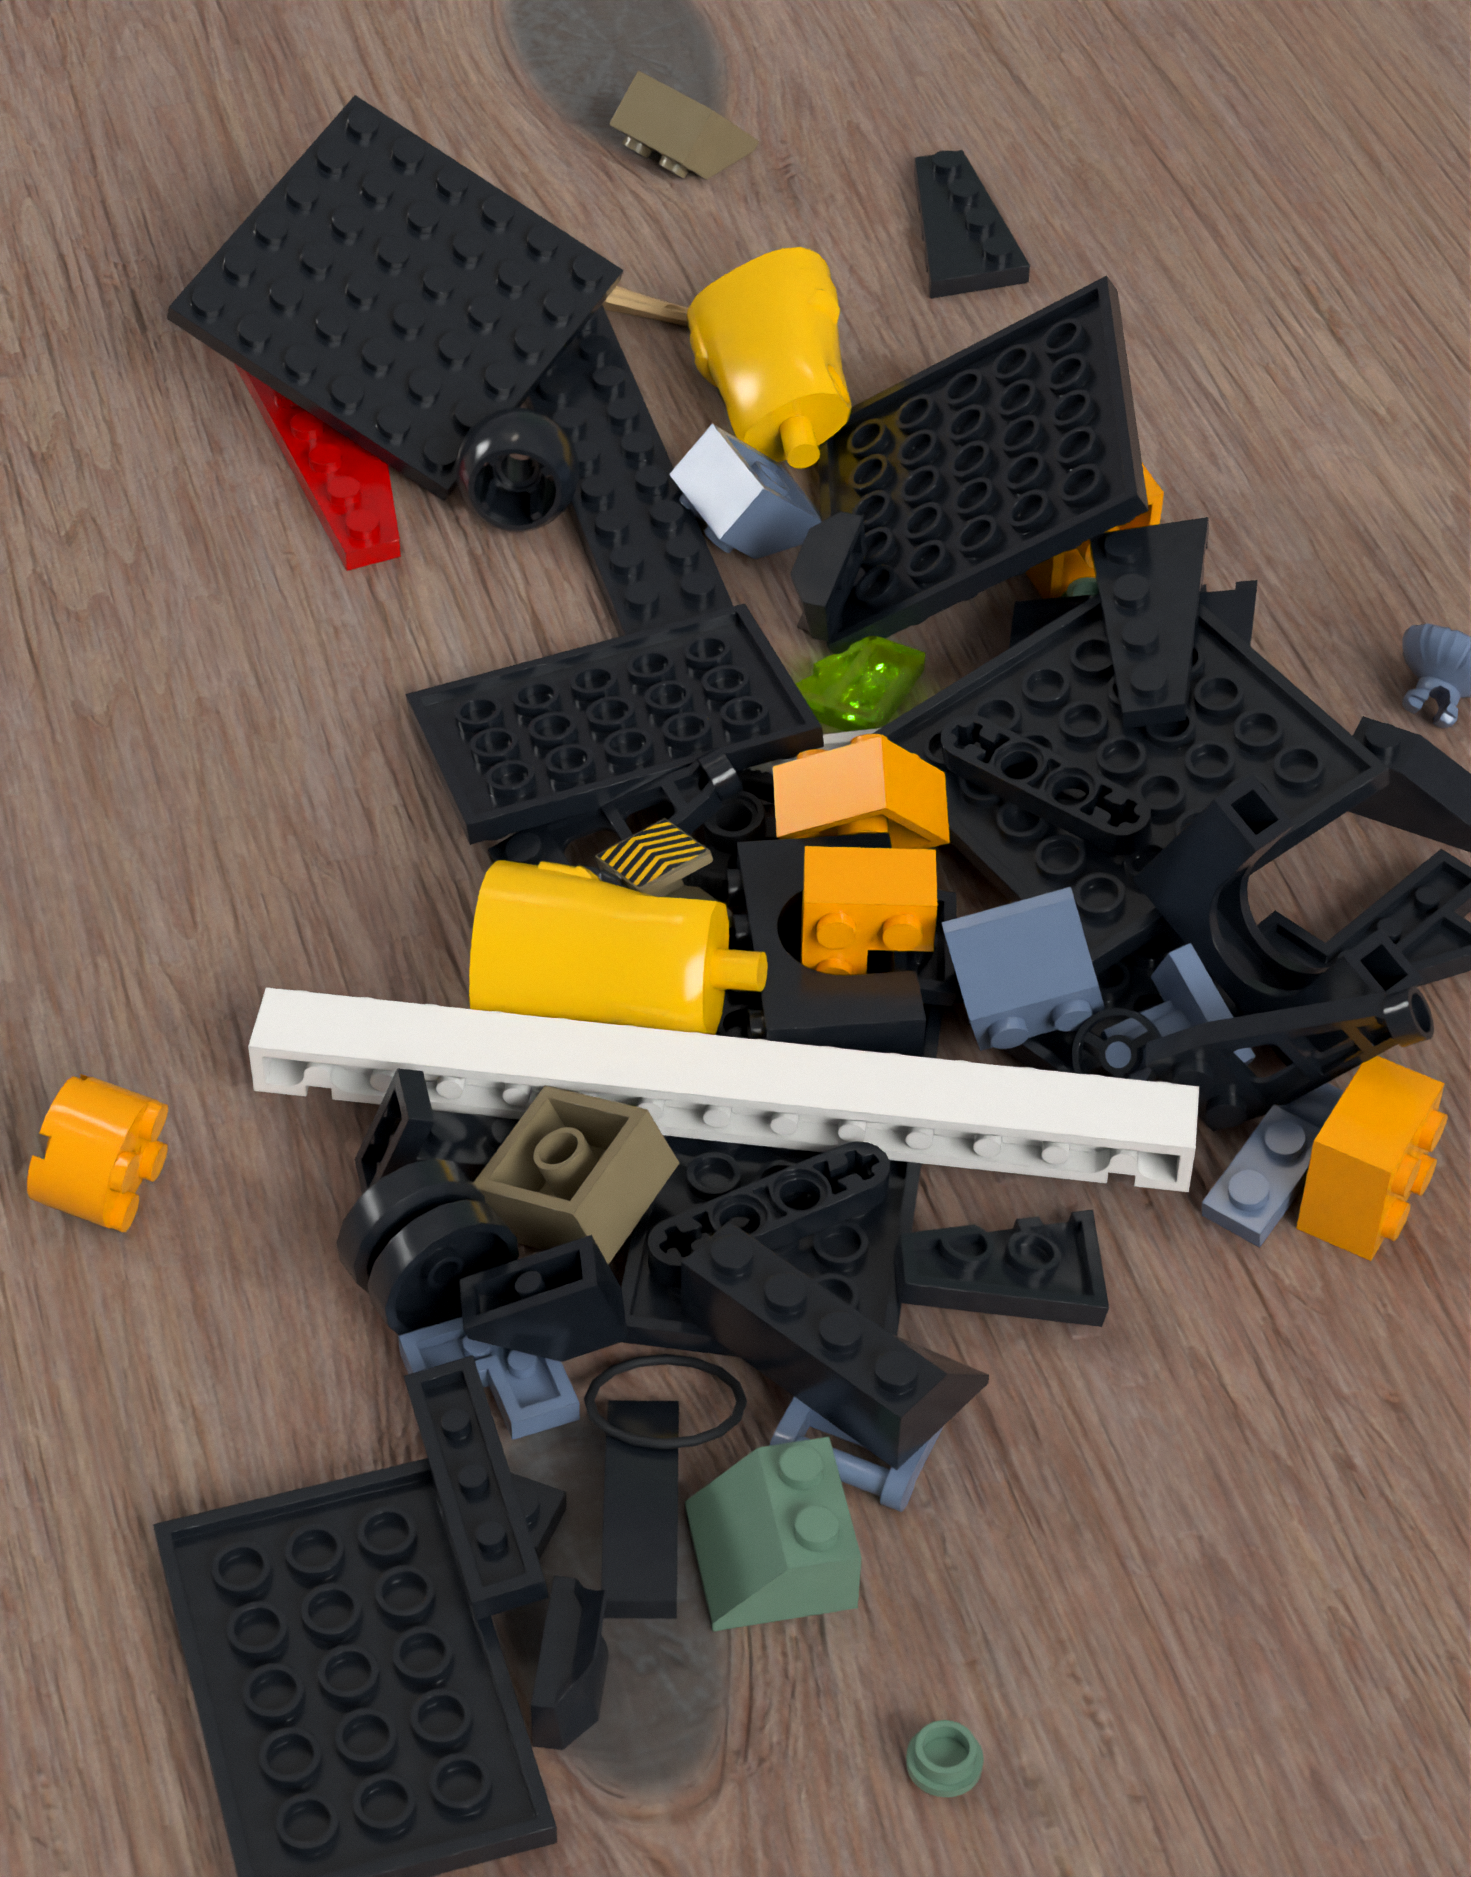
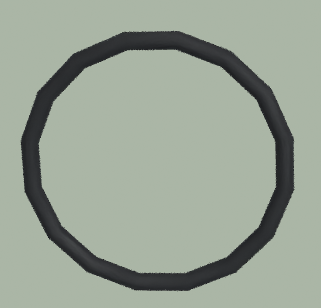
M662 1354L635 1357L608 1367L591 1381L584 1397V1403L589 1419L606 1435L633 1446L673 1449L698 1446L725 1435L741 1421L747 1399L741 1383L723 1367L696 1357ZM666 1364L692 1367L717 1376L732 1389L736 1399L732 1415L719 1426L693 1436L665 1439L635 1435L612 1426L598 1413L595 1403L600 1387L615 1375L638 1367Z

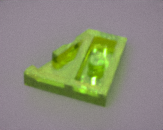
M868 636L850 645L847 651L841 654L830 655L814 663L813 675L795 684L820 723L846 732L882 728L887 725L924 672L926 653L878 636Z

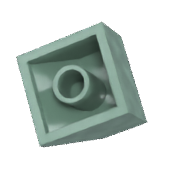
M830 1437L758 1447L685 1501L686 1519L712 1632L858 1608L862 1557Z

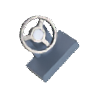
M1191 943L1168 953L1151 975L1153 982L1165 1001L1164 1003L1142 1013L1123 1008H1110L1094 1014L1083 1023L1075 1036L1072 1047V1063L1075 1073L1086 1074L1082 1061V1050L1086 1041L1100 1050L1099 1059L1101 1065L1106 1071L1112 1073L1114 1078L1157 1082L1159 1077L1146 1065V1042L1204 1022L1233 1018ZM1117 1015L1131 1017L1104 1029L1100 1034L1102 1037L1090 1032L1097 1023L1105 1018ZM1250 1047L1234 1051L1247 1066L1256 1057Z

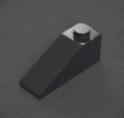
M1363 716L1352 736L1389 767V785L1348 812L1471 852V773L1422 735Z

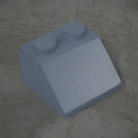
M714 424L710 425L669 474L683 492L679 498L680 502L685 508L692 509L696 517L705 520L709 525L704 530L706 536L727 553H731L735 548L753 559H758L802 545L809 529L822 522L819 510L780 463Z
M1071 887L942 922L969 1021L980 1051L993 1047L998 1049L1013 1048L1024 1043L1029 1037L1055 1030L1065 1032L1079 1030L1088 1018L1105 1010Z

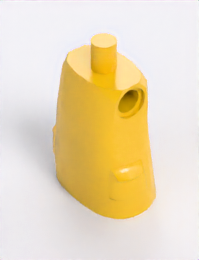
M803 247L782 248L759 256L705 287L694 298L687 309V323L691 333L690 344L695 357V365L701 375L711 385L718 387L725 402L728 417L736 437L776 462L787 460L790 466L798 469L810 467L818 461L820 457L818 446L836 434L847 423L852 408L842 370L838 330L840 308L838 306L837 291L832 282L830 269L826 261L818 253Z
M498 860L492 864L485 874L475 909L469 966L470 1009L715 1035L722 1016L725 989L762 992L767 980V956L765 952L729 949V920L726 903L652 896L601 881L591 870L581 865L573 867L541 861L539 865Z

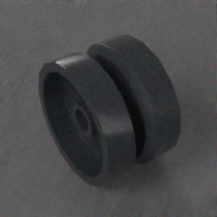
M435 1158L407 1164L381 1178L360 1196L342 1222L336 1242L340 1262L354 1281L369 1294L371 1304L386 1324L398 1335L462 1317L460 1279L518 1260L519 1258L517 1237L499 1214L485 1203V1196L470 1177L455 1162Z

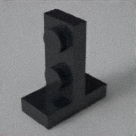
M397 1068L354 1159L361 1193L363 1195L381 1178L407 1164L434 1158L455 1162L475 1182L519 1120L432 1111L423 1071Z

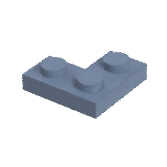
M463 1317L398 1336L400 1355L408 1374L473 1355L483 1388L490 1387L512 1440L580 1420L579 1400L560 1361L470 1340L463 1330Z

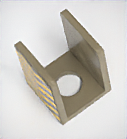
M665 818L595 855L600 870H606L618 876L624 885L628 886L631 890L656 897L717 901L700 887L687 886L682 881V878L713 861L710 850ZM727 908L729 926H731L734 914Z

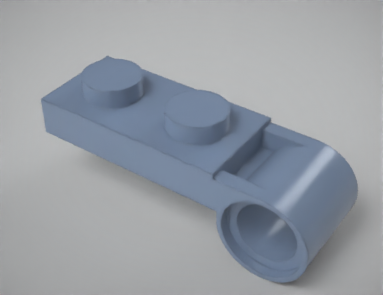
M1326 1083L1287 1105L1273 1104L1202 1201V1216L1260 1248L1305 1186L1313 1142L1344 1091Z

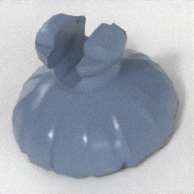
M1434 624L1412 625L1405 631L1402 638L1403 657L1405 663L1418 677L1419 681L1416 689H1409L1402 700V705L1405 710L1415 714L1422 708L1424 702L1430 696L1436 699L1439 707L1432 719L1434 720L1433 724L1441 729L1450 728L1458 719L1457 705L1460 698H1471V636L1459 630H1451L1448 627Z

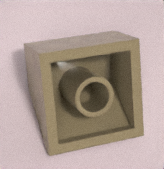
M639 70L609 123L610 126L626 135L621 144L647 159L653 150L662 155L658 163L659 165L684 179L687 173L691 171L708 180L755 151L760 142L714 110Z

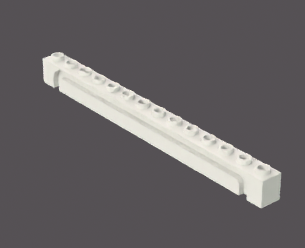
M276 988L265 989L248 1045L253 1089L259 1092L306 1097L309 1086L331 1088L333 1100L380 1105L397 1068L423 1071L431 1107L435 1111L520 1120L543 1087L550 1086L647 1109L661 1133L666 1136L822 1153L846 1143L855 1141L868 1142L882 1149L887 1154L889 1160L1098 1183H1107L1108 1173L1135 1175V1187L1189 1192L1196 1149L1199 1086L1172 1084L1169 1082H1152L1105 1077L1096 1074L1086 1075L1039 1070L1030 1067L1020 1068L973 1063L964 1060L954 1061L907 1056L898 1053L869 1052L831 1046L803 1045L765 1039L737 1038L699 1032L690 1033L643 1028L633 1025L605 1024L567 1018L539 1017L501 1011H483L445 1007L435 1004H417L379 1000L370 997H351Z

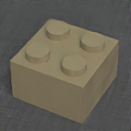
M544 1086L477 1177L474 1184L485 1196V1203L499 1214L517 1237V1243L547 1250L592 1235L609 1265L679 1165V1161L647 1109Z

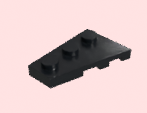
M1093 1210L1071 1212L1068 1222L1046 1225L1042 1223L1039 1216L1016 1219L1013 1229L986 1232L984 1229L973 1224L900 1233L894 1251L899 1303L1102 1327L1109 1310Z

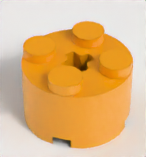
M80 1074V1078L72 1076L59 1090L41 1126L39 1134L45 1135L49 1139L46 1146L45 1159L34 1155L31 1157L27 1176L28 1197L45 1206L97 1225L126 1232L134 1220L139 1205V1195L135 1194L143 1179L151 1182L157 1179L166 1159L168 1145L157 1141L167 1118L168 1105L95 1077H88Z

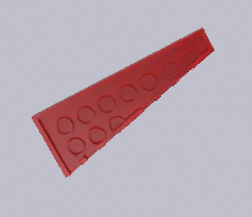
M234 364L345 569L348 571L401 557L400 539L388 464Z

